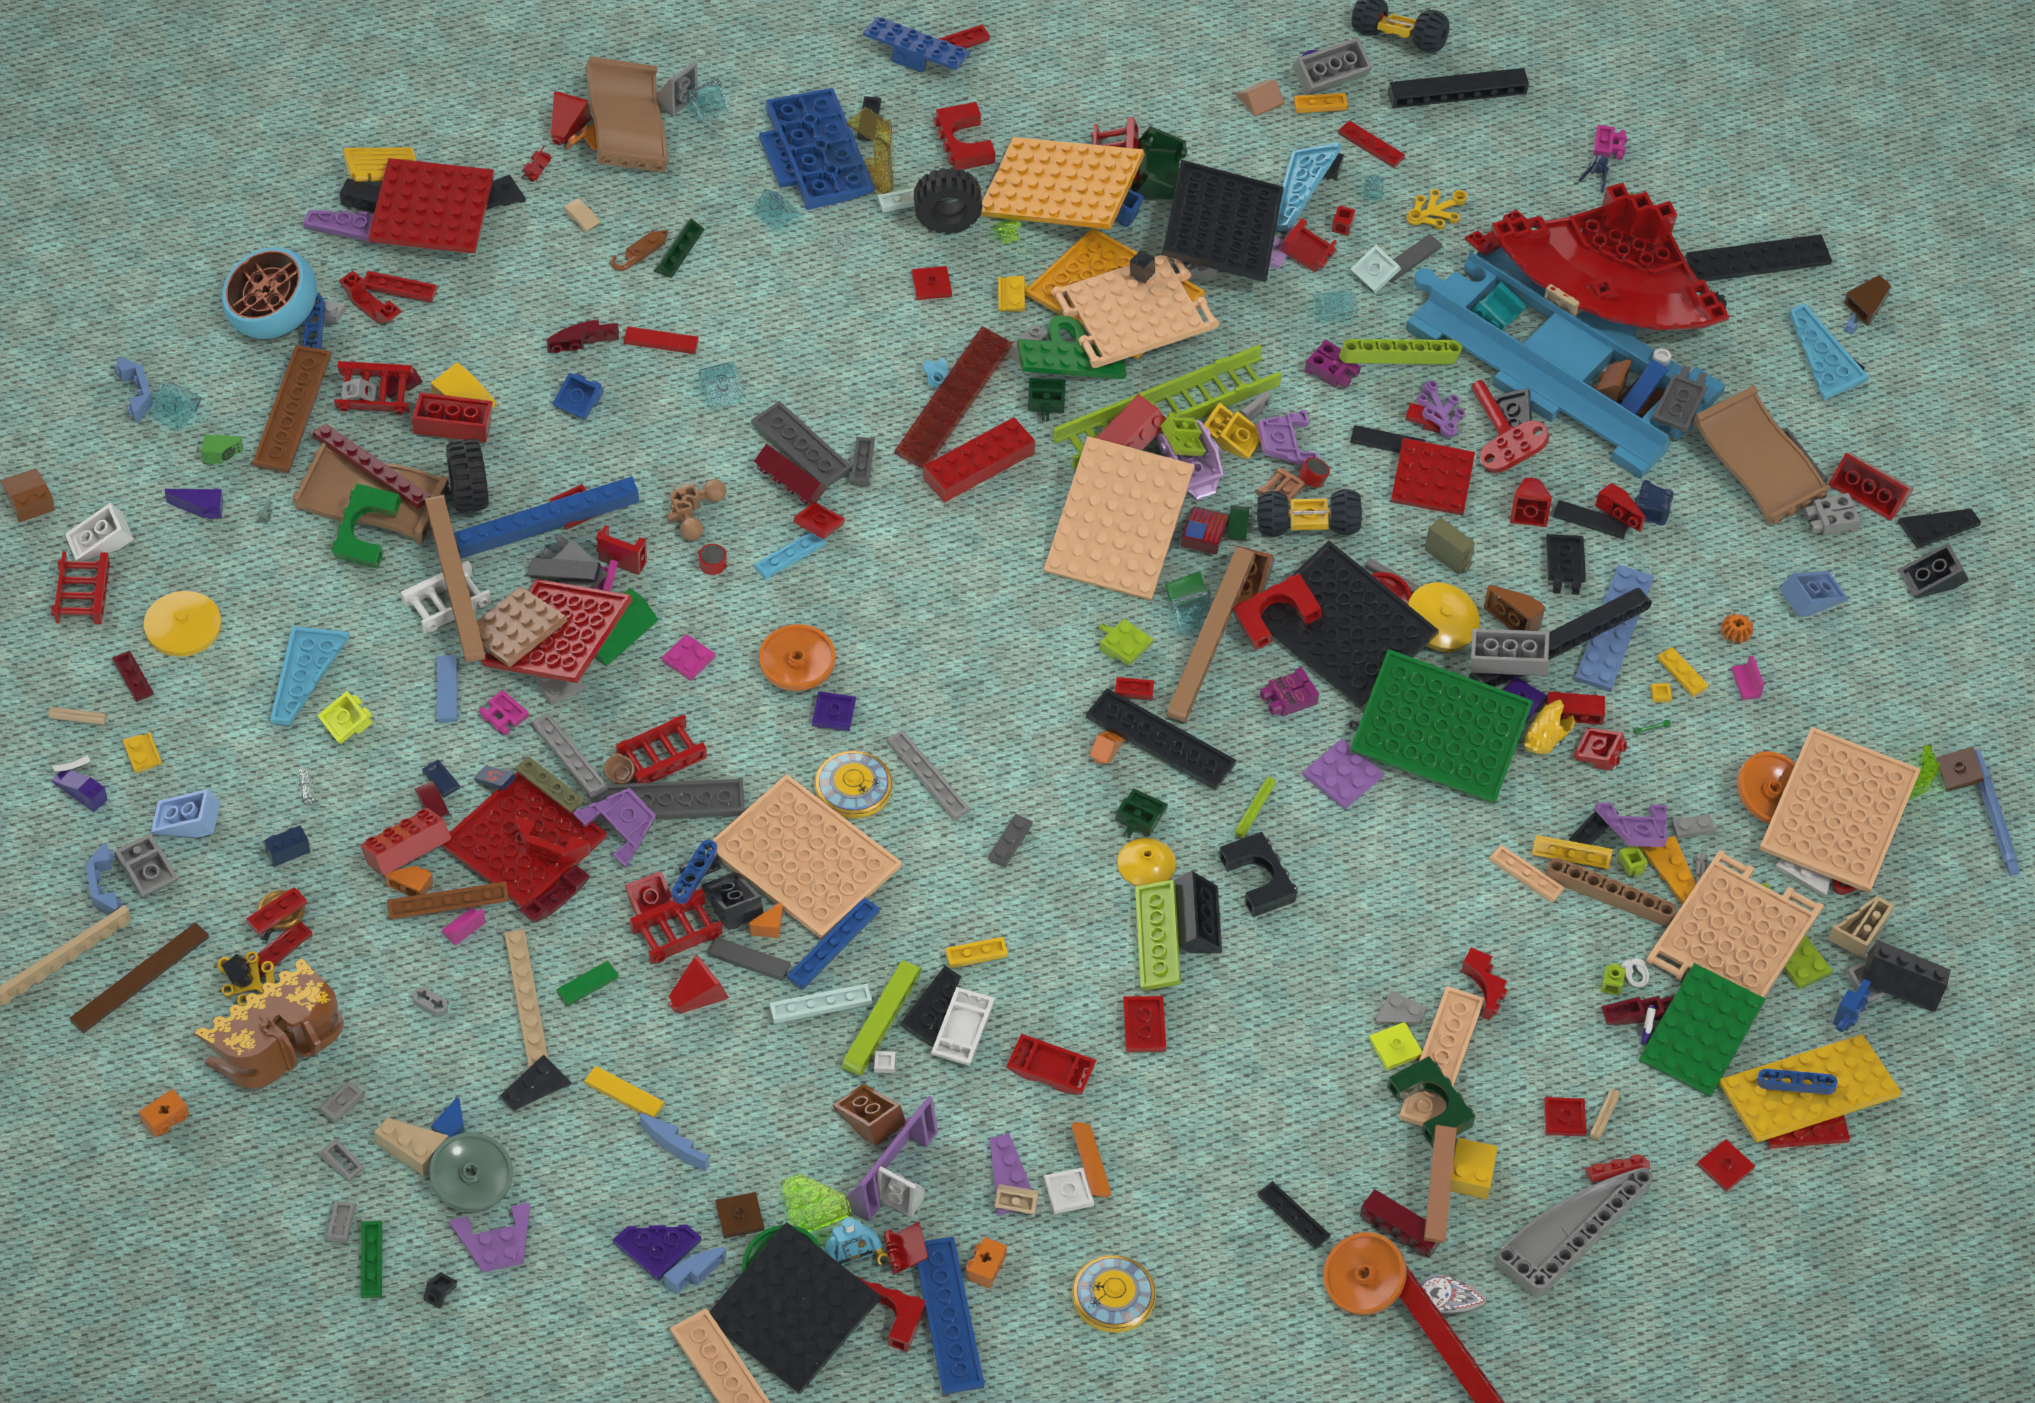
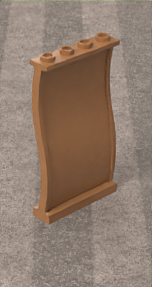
M590 56L585 67V73H587L588 95L596 129V163L664 172L669 158H667L666 136L657 98V66Z
M1754 385L1696 414L1692 425L1695 429H1699L1718 459L1749 492L1764 515L1765 523L1768 526L1771 523H1779L1787 515L1789 517L1793 516L1801 508L1805 509V507L1811 506L1814 500L1826 498L1830 486L1825 485L1807 456L1774 421L1757 394L1758 389Z
M322 443L320 449H317L315 452L313 463H310L308 466L306 477H303L301 480L300 489L294 494L293 502H295L296 510L301 508L316 515L343 521L345 506L349 505V495L351 489L355 488L356 483L391 491L330 450L325 443ZM385 463L430 494L431 497L444 495L445 498L450 488L449 477L441 475V477H437L411 467ZM403 499L397 517L371 512L361 516L356 522L357 524L372 525L401 533L413 538L416 543L423 544L431 527L426 505L416 509Z

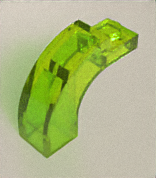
M1924 745L1921 770L1909 799L1923 795L1934 784L1940 762L1935 761L1932 745Z

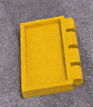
M412 147L343 149V156L349 176L354 178L355 182H367L368 178L371 182L383 181L388 158L417 161Z

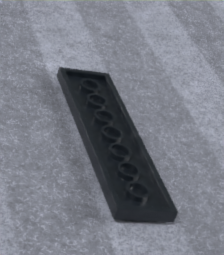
M1822 234L1686 252L1685 256L1698 280H1705V282L1825 266L1832 263Z
M1106 688L1086 713V718L1124 738V740L1214 790H1217L1236 765V759Z

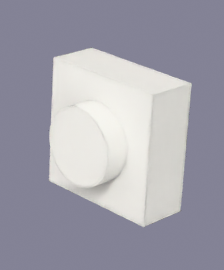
M875 1051L874 1072L894 1074L895 1052Z

